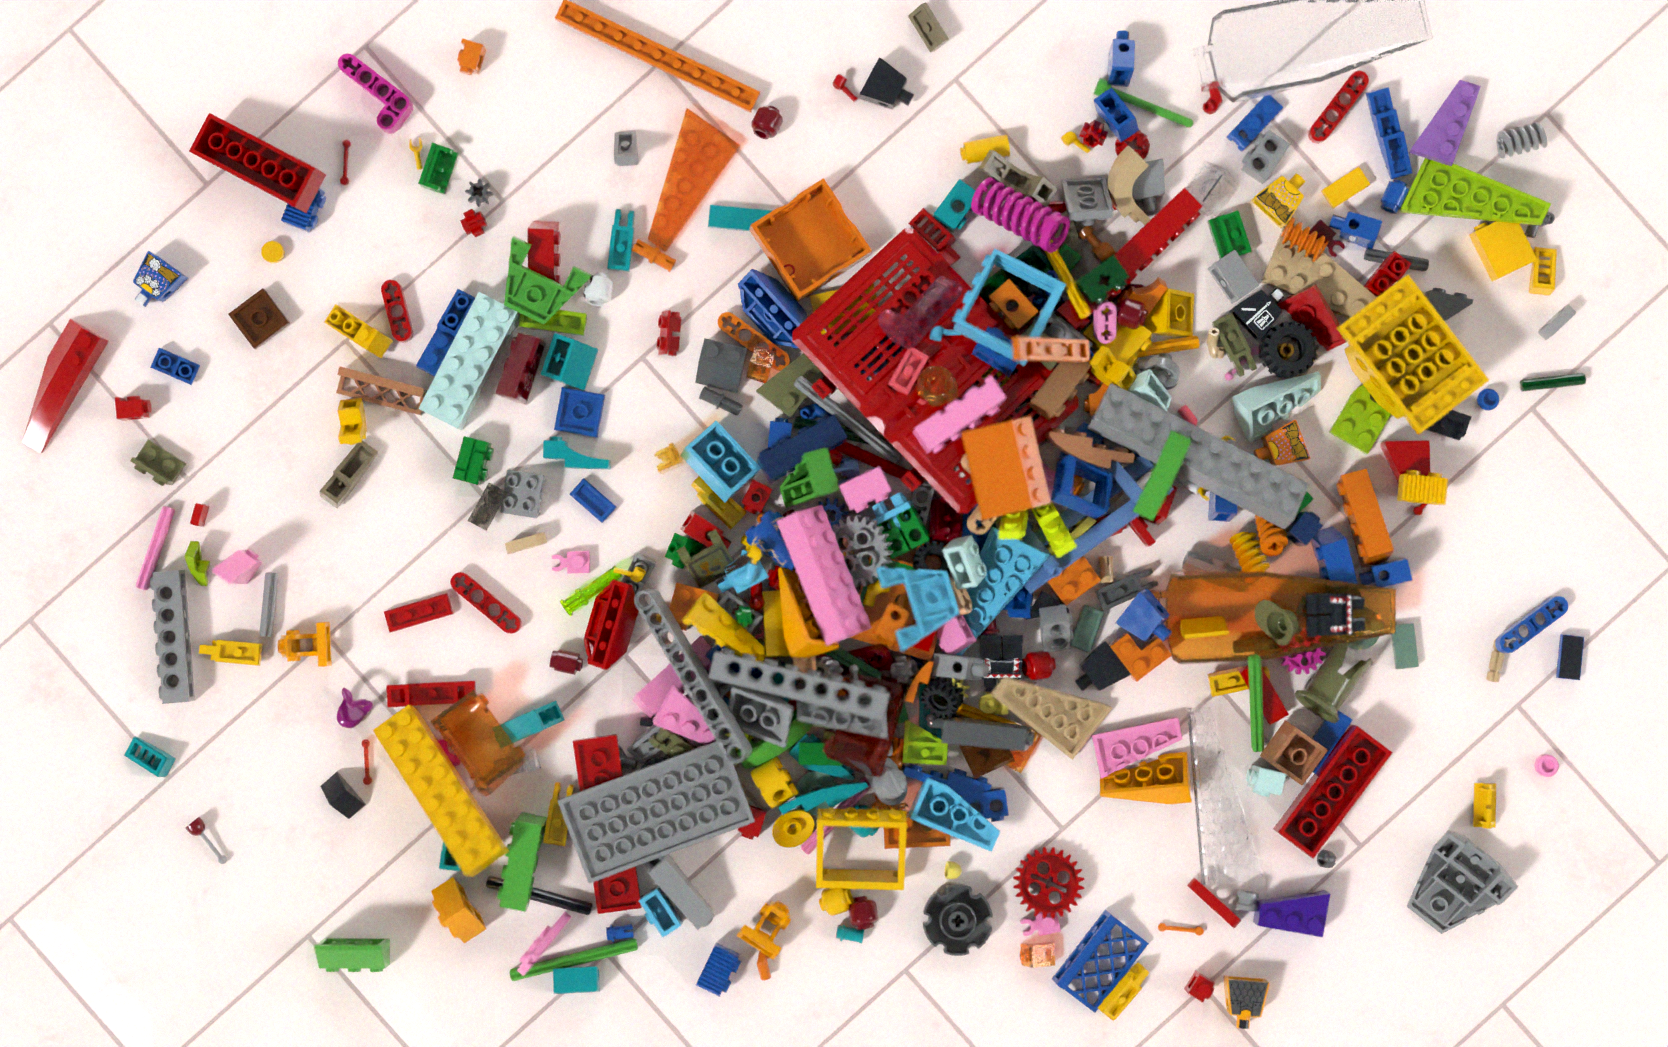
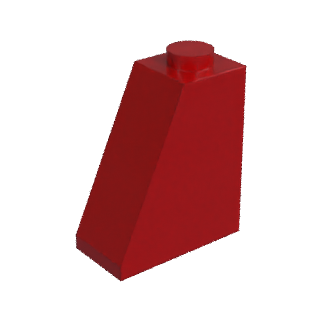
M1430 440L1385 441L1380 443L1398 484L1399 476L1406 474L1407 470L1420 471L1421 476H1428L1430 473Z

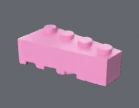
M989 376L980 388L973 387L963 396L962 400L957 399L944 408L945 411L942 413L941 411L937 412L914 428L912 433L927 454L932 451L936 454L946 447L944 443L952 439L954 442L962 436V431L970 427L972 430L982 423L981 419L986 415L990 418L1000 411L999 407L1006 399V396L993 377Z
M700 636L691 646L704 668L708 671L712 666V661L706 658V653L712 647ZM681 653L679 657L682 661H684L685 656L683 653ZM669 664L641 689L632 700L648 718H651L658 712L672 685H675L682 694L685 692L682 689L684 685L672 665ZM691 670V678L696 680V674Z

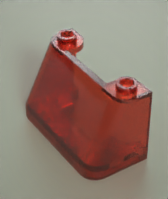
M852 672L849 679H845V682L851 683V680H853ZM857 674L858 681L864 682L865 687L873 688V685L886 687V692H890L886 708L887 740L836 729L835 735L831 736L830 740L826 739L823 752L831 760L867 775L880 778L904 704L903 687L900 684ZM843 688V692H846V696H850L849 690Z

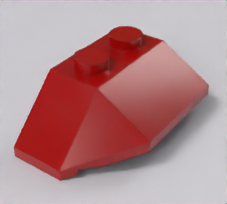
M612 580L596 596L584 636L589 665L608 670L627 652L639 612L635 604V593L632 585Z

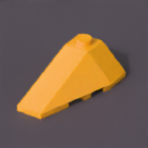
M780 567L778 574L783 630L790 655L792 657L809 658L837 649L839 647L838 642L826 646L796 569L791 571L789 568Z
M1187 752L1163 754L1158 756L1157 760L1148 763L1143 761L1137 767L1129 770L1123 768L1102 779L1100 778V796L1161 804L1192 803Z

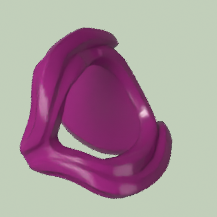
M343 688V701L337 711V722L344 728H354L373 708V703L366 699L354 701L351 691Z

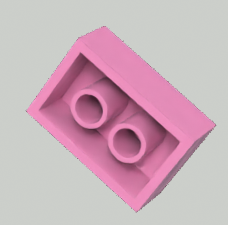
M880 466L839 485L841 494L850 512L855 510L856 514L869 507L868 503L875 501V504L888 499V494L891 492Z

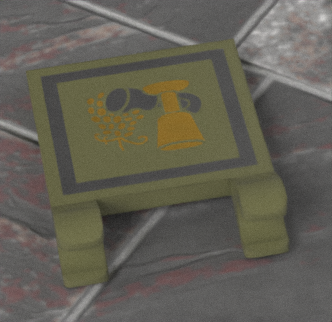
M716 529L708 533L714 545L690 557L685 547L677 550L682 562L699 588L726 574L724 568L734 561Z

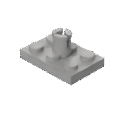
M1105 177L1062 180L1061 187L1069 220L1078 221L1083 226H1091L1095 223V219L1105 220L1106 218H1113L1114 210Z

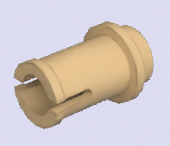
M1100 556V583H1113L1115 578L1113 576V556Z

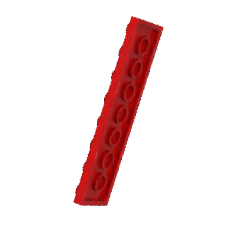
M617 734L573 740L580 791L623 776ZM636 866L593 882L598 914L642 908L639 902L641 896Z

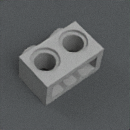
M1270 130L1265 135L1260 133L1254 142V145H1256L1252 153L1248 151L1241 161L1244 163L1241 170L1261 184L1268 179L1291 145ZM1266 142L1274 145L1275 150L1273 152L1265 148ZM1253 160H1259L1262 163L1263 167L1261 170L1254 168Z
M1065 604L1039 608L1040 635L1044 652L1049 653L1071 649L1070 640H1074V635L1070 626H1073V618L1071 612L1067 613Z

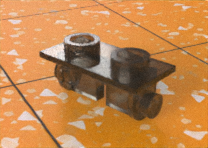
M488 483L468 521L487 531L508 492L494 484Z

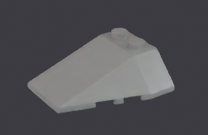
M1448 830L1433 846L1407 907L1439 933L1443 934L1466 922V919L1476 914L1480 915L1494 905L1502 904L1518 888V885L1501 864L1466 836Z

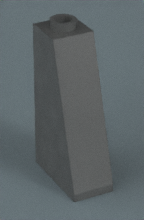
M952 716L943 722L941 743L1026 751L1033 744L1034 733L1031 732V726Z

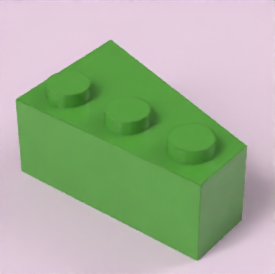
M827 448L804 453L802 462L796 464V470L789 474L781 484L780 491L786 508L839 491L838 478L834 473Z

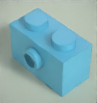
M659 886L639 899L640 904L646 911V919L651 925H655L662 938L682 925L683 921Z

